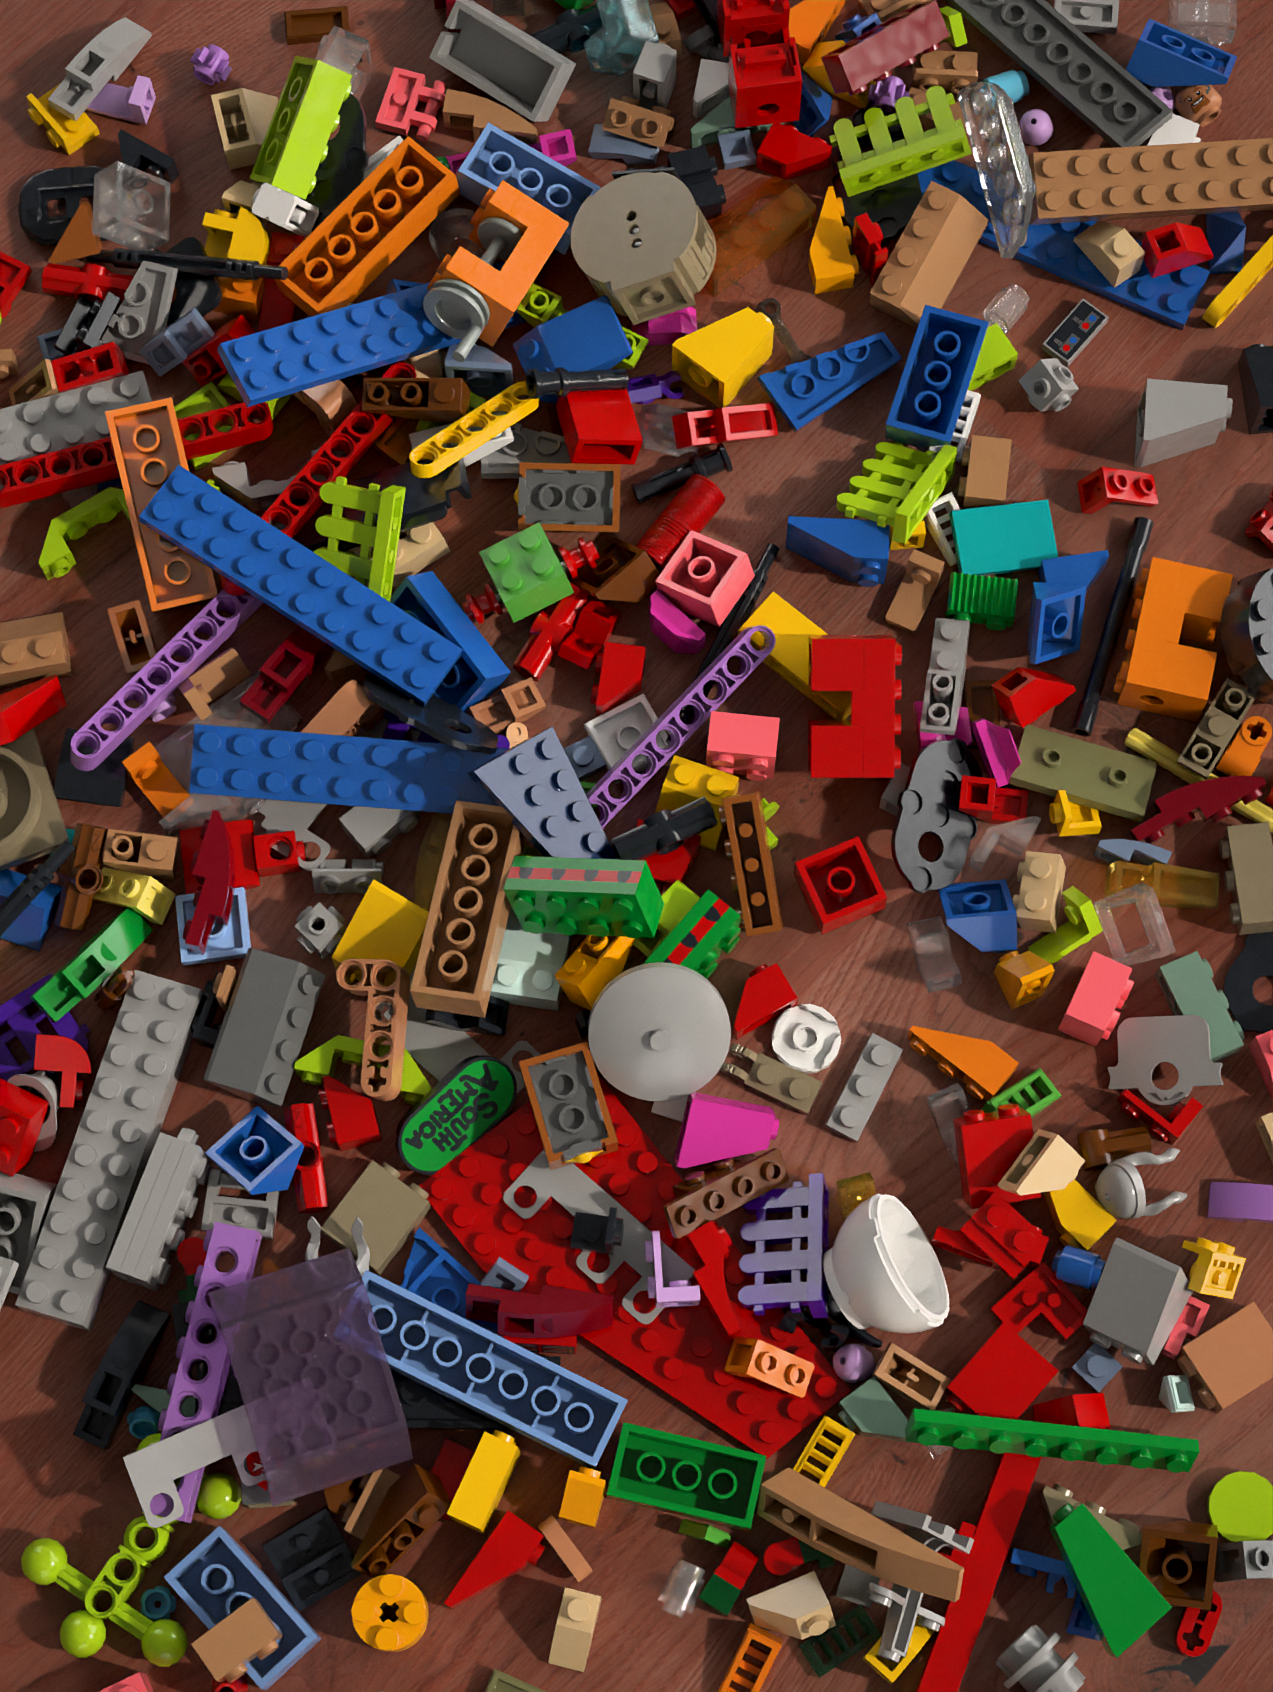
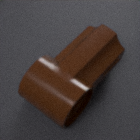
M1146 1126L1108 1132V1129H1097L1077 1135L1081 1157L1085 1160L1083 1163L1084 1171L1105 1169L1114 1160L1138 1152L1152 1153L1151 1139Z

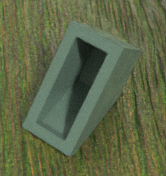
M875 1376L839 1402L838 1407L841 1412L837 1415L843 1425L850 1431L855 1429L860 1436L906 1442L905 1428L908 1420Z

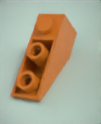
M912 1026L907 1035V1038L911 1041L909 1043L910 1046L917 1053L924 1057L927 1054L939 1062L937 1067L950 1078L956 1076L967 1084L965 1089L978 1100L984 1098L989 1101L995 1097L1016 1071L1019 1064L991 1041Z

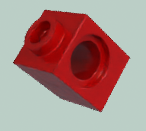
M294 830L253 836L256 865L260 877L301 872L298 857L306 861L305 845L303 840L296 841ZM284 843L289 846L290 852L285 859L276 860L272 858L275 851L272 847L275 844Z

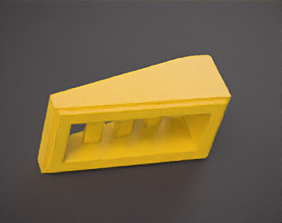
M824 1415L793 1470L800 1473L802 1468L821 1479L818 1484L825 1488L856 1434ZM824 1430L843 1440L841 1446L822 1436ZM819 1443L834 1452V1458L831 1459L814 1448L815 1445ZM809 1455L828 1466L827 1470L823 1472L807 1462Z

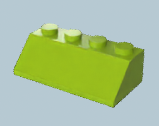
M295 56L249 179L261 184L266 182L306 200L307 195L315 187V174L319 163H322L326 158L328 152L327 142L330 134L338 126L340 120L338 113L342 102L348 98L351 92L350 81L353 75L320 60Z

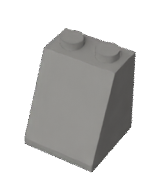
M1147 378L1137 407L1134 467H1144L1215 444L1219 432H1225L1227 418H1230L1232 413L1233 400L1232 398H1227L1228 385Z
M1116 1237L1083 1325L1090 1334L1089 1339L1103 1348L1109 1349L1110 1345L1122 1350L1121 1355L1136 1364H1141L1143 1360L1154 1365L1193 1290L1188 1289L1189 1281L1182 1268Z

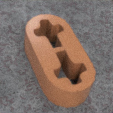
M552 1515L537 1526L578 1583L593 1572Z

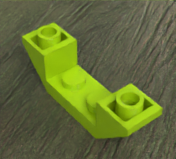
M535 283L531 285L517 308V312L534 328L569 312L563 309L561 296ZM622 327L633 353L611 369H633L649 343V339Z
M109 487L51 520L39 559V565L47 580L53 577L64 576L77 564L66 544L67 541L81 538L87 533L88 529L98 523L111 521L121 510L131 524L123 489Z
M337 1035L297 1060L294 1070L297 1076L302 1077V1082L322 1085V1077L331 1076L333 1078L338 1056L342 1057V1061L357 1066L362 1065L364 1040ZM379 1045L378 1054L380 1057L389 1052L390 1045ZM404 1049L402 1085L399 1096L404 1098L405 1103L415 1105L432 1088L407 1049ZM377 1064V1068L381 1069V1066L388 1068L387 1066Z

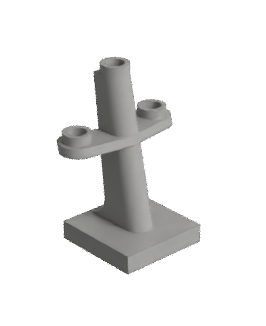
M876 1500L871 1513L873 1516L904 1531V1534L935 1552H938L942 1547H947L969 1554L974 1539L956 1534L955 1529L945 1524L931 1521L932 1517L927 1514ZM869 1583L868 1591L871 1592L869 1600L888 1607L877 1655L896 1663L899 1662L901 1656L906 1657L917 1616L919 1617L917 1624L927 1629L938 1632L940 1626H944V1617L920 1606L923 1593L893 1583L892 1590Z

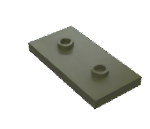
M1031 725L1025 726L1018 750L1021 764L1011 775L1009 784L1056 797L1058 790H1065L1070 802L1142 822L1158 762Z

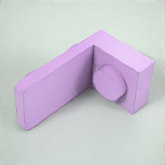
M138 75L134 87L130 86L129 88L106 83L86 109L91 112L147 125L156 99L151 79Z
M652 1231L651 1241H645L646 1263L653 1262V1276L647 1277L648 1299L655 1298L656 1308L699 1305V1285L691 1286V1281L679 1280L669 1282V1287H663L660 1232Z

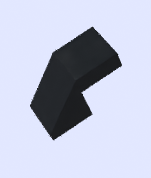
M490 995L485 1018L427 1009L425 1021L450 1030L505 1036L510 1002Z

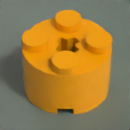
M394 1574L377 1576L365 1583L358 1591L351 1609L353 1625L360 1638L373 1648L384 1652L403 1651L416 1644L426 1630L429 1617L428 1603L422 1591L410 1580ZM386 1605L392 1608L398 1605L399 1609L396 1611L398 1619L395 1622L389 1619L383 1621L382 1618L385 1616L383 1609Z

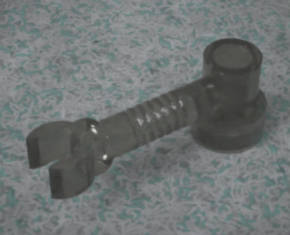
M767 298L760 302L754 312H761L771 320L774 326V333L780 339L779 341L783 344V347H785L791 363H800L811 359L812 357L806 355L799 348L781 319L780 303L774 298ZM765 309H770L773 314L767 313Z

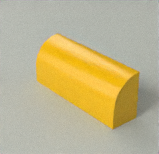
M773 591L740 627L738 635L750 626L762 625L770 628L775 634V647L762 662L835 720H845L851 714V691H811V686H808L809 635L828 634ZM758 631L754 632L750 638L751 646L757 651L764 645V637Z

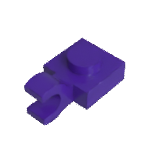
M670 371L665 375L657 377L654 373L628 379L627 390L631 403L639 405L648 404L654 401L655 398L662 397V393L671 399H679L684 396L681 387L670 388L672 382L682 380L678 371Z

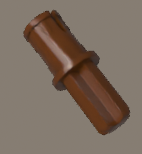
M121 966L114 974L107 977L102 982L101 989L95 994V1002L101 998L97 1006L102 1010H110L114 1008L118 1001L123 1000L127 989L133 983L132 979L135 977V972L127 970L125 966Z

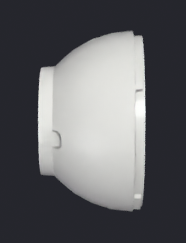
M876 1194L859 1204L848 1215L841 1226L834 1246L827 1250L823 1256L826 1281L842 1313L858 1329H866L872 1326L894 1333L923 1332L943 1324L949 1312L948 1288L938 1258L917 1220L895 1196Z

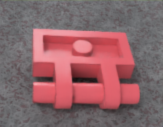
M394 67L375 120L376 128L407 136L410 125L418 127L416 138L419 141L427 142L430 133L435 131L438 122L436 119L437 112L444 105V92L447 84L441 80H436L433 88L425 87L426 79L424 74ZM419 100L427 103L424 113L416 111Z

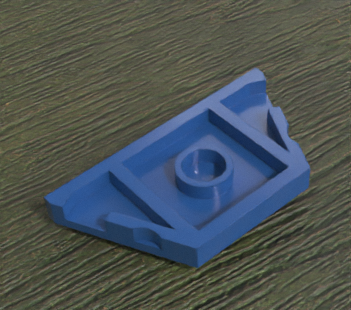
M419 1227L414 1236L415 1240L410 1257L406 1263L400 1287L494 1334L498 1333L497 1323L466 1318L465 1294L468 1285H479L480 1281Z

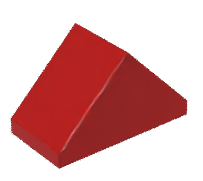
M1103 1393L1069 1395L1032 1405L1035 1422L1111 1429Z

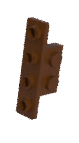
M773 1148L748 1162L733 1158L712 1162V1167L684 1176L683 1182L672 1187L676 1199L665 1204L663 1207L672 1236L679 1239L707 1222L715 1220L787 1182L789 1176L780 1149Z

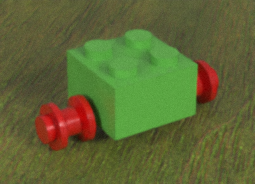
M539 522L480 551L482 560L497 588L494 590L496 595L489 583L484 585V593L477 597L470 593L466 594L467 602L463 603L462 606L471 621L477 619L479 625L484 623V615L492 611L498 615L503 614L498 602L500 601V603L504 602L515 623L573 594L574 591L565 574V571H567L566 567L573 579L578 577L579 568L585 565L592 569L597 567L595 560L599 559L600 556L592 540L585 543L583 537L578 538V547L569 551L563 546L558 548L564 560L562 561L561 558H557Z

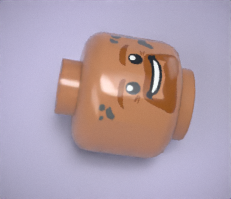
M1212 85L1177 87L1176 92L1178 94L1175 97V109L1183 118L1200 124V127H1205L1220 115L1222 98Z

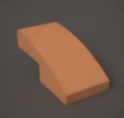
M532 677L501 689L500 695L469 707L468 713L498 735L507 731L510 724L514 722L522 723L546 708V704Z

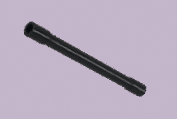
M1145 517L1134 518L1127 541V551L1084 695L1078 705L1071 731L1080 736L1089 737L1092 734L1099 710L1098 704L1141 559L1146 551L1154 523Z

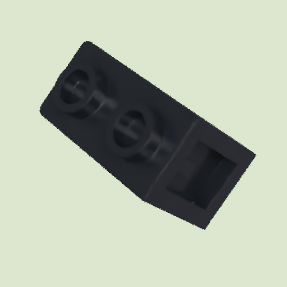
M216 972L213 981L208 980L202 996L205 1004L202 1012L195 1014L191 1025L192 1037L195 1042L210 1049H214L222 1026L215 1024L214 1029L211 1028L219 1006L216 994L213 993L218 972Z
M610 1207L609 1216L575 1212L570 1248L572 1250L613 1255L614 1246L622 1245L624 1219L618 1218L617 1208Z

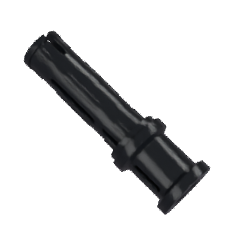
M563 367L545 372L529 369L526 375V388L531 399H538L540 395L555 394L557 397H565L569 392L625 390L628 387L629 380L625 368L568 372Z
M720 443L712 451L700 456L693 454L688 458V462L633 483L631 486L638 504H641L651 498L685 485L694 474L707 478L722 471L731 472L733 468L724 445Z

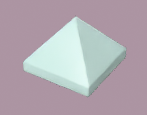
M1186 1375L1164 1376L1158 1399L1171 1413L1194 1411L1195 1407L1188 1377Z

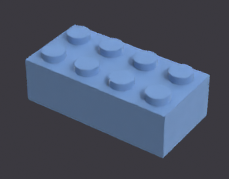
M489 122L456 175L460 189L459 195L482 207L480 203L488 190L491 188L496 191L502 180H504L570 223L554 248L564 255L571 245V229L579 208L588 196L594 195L601 189L600 186Z
M218 1526L164 1576L165 1580L209 1630L251 1598L259 1601L283 1636L276 1641L279 1647L273 1653L262 1660L256 1656L245 1665L248 1669L247 1674L262 1690L267 1691L322 1639L227 1530L221 1526Z

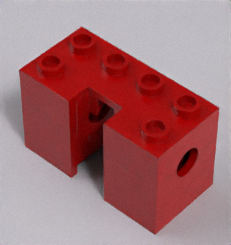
M717 0V20L723 57L729 56L728 88L735 128L799 120L802 75L795 37H790L789 0Z
M809 635L808 686H811V691H851V720H808V772L811 778H894V769L901 768V749L898 748V745H895V735H901V714H895V700H901L902 684L901 679H895V665L902 664V645L896 643V639L892 635Z

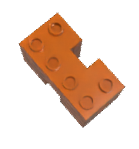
M1152 557L1148 568L1142 567L1133 594L1135 602L1131 618L1135 619L1134 630L1129 629L1125 643V649L1130 651L1126 661H1122L1113 692L1119 693L1117 705L1192 722L1198 721L1208 701L1217 653L1178 643L1179 639L1183 638L1213 645L1215 631L1217 630L1218 623H1221L1222 609L1230 593L1233 574Z

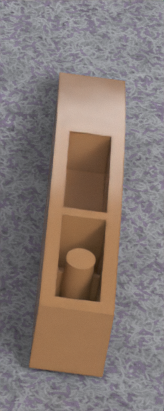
M789 1467L761 1484L757 1515L797 1539L849 1566L883 1580L952 1602L959 1600L964 1573L962 1566Z

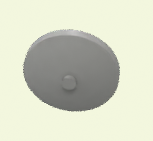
M656 962L642 964L616 976L598 995L593 1004L588 1022L590 1052L600 1073L621 1092L647 1101L675 1100L688 1096L702 1088L717 1074L724 1063L731 1038L728 1011L717 989L696 971L673 963Z

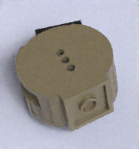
M659 166L655 169L638 170L629 168L625 171H613L612 176L615 180L603 186L594 195L588 196L575 216L570 240L572 253L577 264L588 277V281L598 296H607L614 311L625 317L628 316L633 325L695 305L693 294L700 292L707 283L714 268L717 249L713 231L700 208L696 205L691 192L681 181L674 167Z

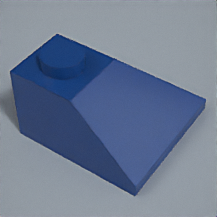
M1006 879L956 883L937 889L947 926L981 952L1003 953L1006 950L1017 949V913Z

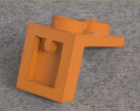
M150 741L122 761L128 775L168 824L174 822L195 805L191 796L162 762L158 751Z
M735 1336L724 1371L735 1376L755 1378L793 1396L803 1398L810 1382L814 1364L759 1339Z

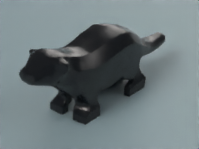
M791 1275L765 1277V1284L791 1283ZM828 1290V1317L813 1318L809 1306H801V1313H792L790 1307L782 1308L784 1316L781 1318L777 1328L794 1333L798 1321L808 1327L817 1328L827 1337L822 1339L820 1346L834 1352L841 1348L847 1336L870 1347H882L883 1342L880 1339L869 1334L865 1329H858L845 1317L830 1290Z

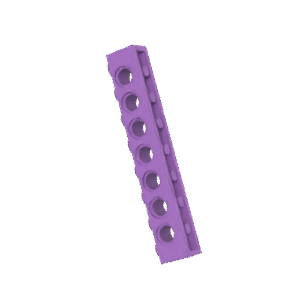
M215 1222L213 1230L208 1229L203 1244V1250L207 1251L204 1266H198L194 1280V1286L198 1287L196 1299L189 1302L185 1315V1322L189 1323L187 1335L179 1340L176 1351V1358L180 1359L177 1373L171 1374L167 1386V1394L171 1395L168 1410H162L158 1422V1431H162L160 1441L218 1416L262 1235L258 1231ZM232 1254L235 1258L234 1267L228 1272H220L218 1269L219 1259L223 1255ZM215 1290H224L226 1293L225 1303L219 1308H211L209 1304L210 1295ZM208 1325H214L217 1329L216 1339L210 1344H203L200 1340L202 1329ZM205 1361L208 1366V1373L202 1380L195 1381L191 1376V1369L195 1363ZM195 1397L199 1402V1409L195 1415L186 1417L182 1412V1405L186 1399ZM205 1466L181 1476L180 1484L176 1489L184 1511L182 1516L176 1520L191 1523ZM165 1493L155 1495L150 1502L152 1514L161 1517H167L174 1507L173 1499Z

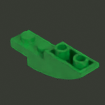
M125 907L83 945L71 960L37 989L30 998L53 1023L57 1022L81 999L86 998L136 950L153 929L139 913Z

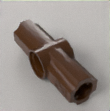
M77 823L72 842L76 849L59 871V878L63 887L54 922L55 925L74 930H86L93 894L101 888L103 883L100 863L108 829L91 824ZM84 871L82 880L78 882L81 872Z

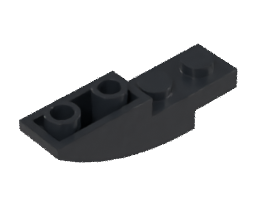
M138 1300L118 1330L82 1401L86 1405L73 1435L104 1450L110 1448L133 1395L131 1389L135 1384L144 1380L172 1316L171 1314Z

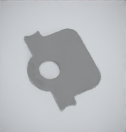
M1198 1015L1132 1017L1125 1019L1119 1025L1117 1031L1118 1064L1115 1067L1107 1068L1110 1074L1108 1089H1139L1141 1094L1150 1102L1168 1106L1184 1100L1190 1094L1193 1086L1223 1085L1221 1079L1223 1064L1220 1062L1214 1063L1211 1060L1210 1028L1204 1018ZM1163 1062L1173 1064L1179 1075L1176 1085L1168 1090L1157 1088L1152 1081L1154 1068Z

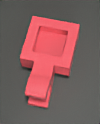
M1190 1296L1160 1354L1174 1360L1180 1351L1185 1336L1193 1340L1197 1338L1210 1305Z

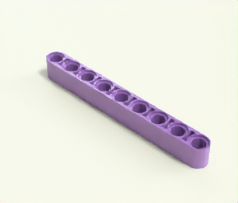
M222 590L74 734L70 744V760L73 766L81 771H90L99 766L264 602L253 595L232 596ZM228 611L233 616L225 618L220 616L218 612ZM206 633L210 638L200 640L196 638L195 634ZM182 655L186 657L187 661L182 663L176 662L172 657ZM156 677L162 679L165 683L153 685L148 680ZM134 700L139 702L141 706L130 708L125 703ZM106 723H112L118 729L110 732L104 730L101 726ZM83 746L91 747L94 750V752L89 755L81 754L78 751V749Z
M762 625L745 628L586 794L590 804H596L600 809L598 820L602 829L709 718L711 711H715L772 652L776 639L775 634L770 628ZM756 631L760 632L764 637V645L758 651L750 644V638ZM732 656H736L741 663V668L735 675L729 673L726 666L728 659ZM712 680L717 685L718 691L716 696L709 700L703 694V686L706 682ZM685 705H689L694 711V718L689 724H684L679 717L680 710ZM665 729L670 734L671 741L666 748L661 749L656 744L655 739L658 732ZM639 754H642L647 759V767L642 773H636L632 768V760ZM615 779H619L624 786L623 793L618 798L611 797L608 792L609 784Z

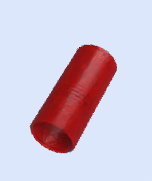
M692 475L663 512H661L659 517H657V520L643 534V537L639 539V542L635 544V547L646 551L661 574L690 531L693 530L701 533V530L705 528L719 508L723 506V503H725L724 494L712 481L704 476Z

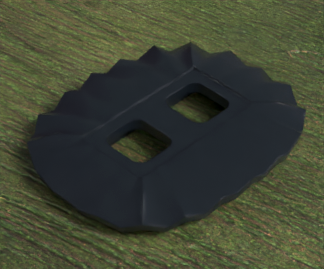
M96 166L62 167L43 171L33 175L22 187L18 205L20 226L29 240L36 241L42 246H57L79 208L80 200L87 197H97L98 212L93 215L100 241H107L111 235L120 231L122 222L127 217L125 186L115 173ZM52 200H65L66 214L60 217H49L48 202Z

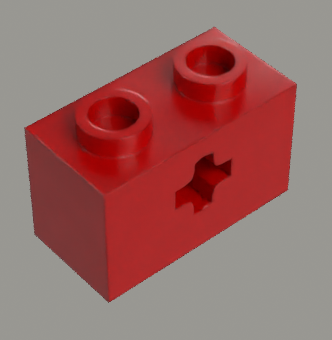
M114 341L51 361L60 393L129 374L124 353Z

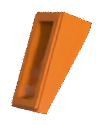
M750 1623L717 1692H740L729 1686L732 1680L750 1689V1692H759L782 1646L783 1640ZM754 1639L770 1647L769 1653L751 1645V1640ZM747 1653L763 1661L762 1667L744 1659V1654ZM740 1667L756 1675V1680L753 1681L737 1673V1668Z

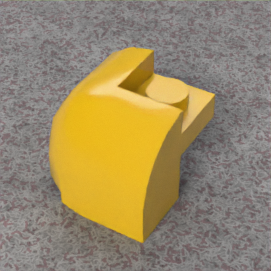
M240 207L238 214L215 209L214 214L205 212L202 225L209 233L205 245L208 257L258 261L261 265H267L270 240L266 229L251 211Z

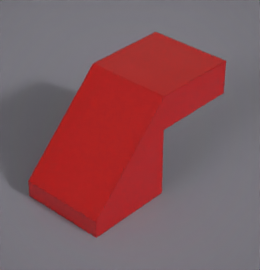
M593 598L581 610L573 633L561 644L557 655L588 669L596 661L597 653H602L605 642H608L623 612Z
M962 775L959 799L960 811L990 824L1025 827L1028 803L1027 790L997 788L995 778Z

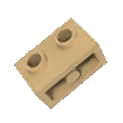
M1026 851L1025 862L1019 863L1017 881L1021 883L1019 895L1015 894L1013 897V904L1021 929L1056 933L1066 871L1061 854Z

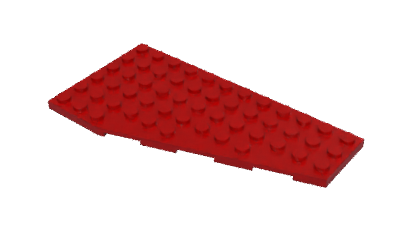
M597 1074L618 1141V1151L594 1157L587 1163H574V1165L651 1232L659 1231L660 1240L695 1271L700 1269L702 1265L689 1245L687 1235L679 1239L672 1236L663 1209L665 1204L676 1199L672 1187L683 1182V1180ZM530 1101L419 1185L429 1194L426 1200L429 1201L431 1207L484 1274L488 1273L500 1257L529 1276L520 1292L540 1295L542 1285L614 1296L612 1326L579 1334L578 1336L619 1361L676 1401L696 1412L753 1452L766 1455V1460L851 1392L849 1387L836 1374L833 1367L797 1323L794 1333L777 1328L781 1318L784 1316L782 1308L765 1309L764 1315H755L754 1310H747L741 1306L738 1293L745 1286L755 1285V1278H748L742 1274L739 1261L743 1255L733 1242L728 1247L730 1257L724 1260V1279L730 1304L742 1328L741 1333L736 1337L759 1339L813 1363L814 1369L803 1398L793 1396L755 1378L735 1376L724 1371L735 1337L730 1340L727 1339L701 1292L699 1305L665 1307L650 1324H642L622 1305L624 1296L642 1276L625 1261L601 1284L595 1283L580 1270L576 1260L583 1251L570 1248L575 1217L552 1196L528 1219L522 1218L504 1202V1193L544 1150ZM521 1186L514 1193V1201L521 1208H529L537 1200L536 1191L530 1186ZM713 1220L715 1226H716L717 1228L720 1227V1226L717 1224V1222H716L715 1220ZM591 1252L587 1258L588 1268L595 1273L606 1271L610 1265L608 1254ZM691 1277L689 1279L691 1286H697ZM640 1291L633 1298V1306L639 1313H650L655 1308V1298L648 1299V1291Z

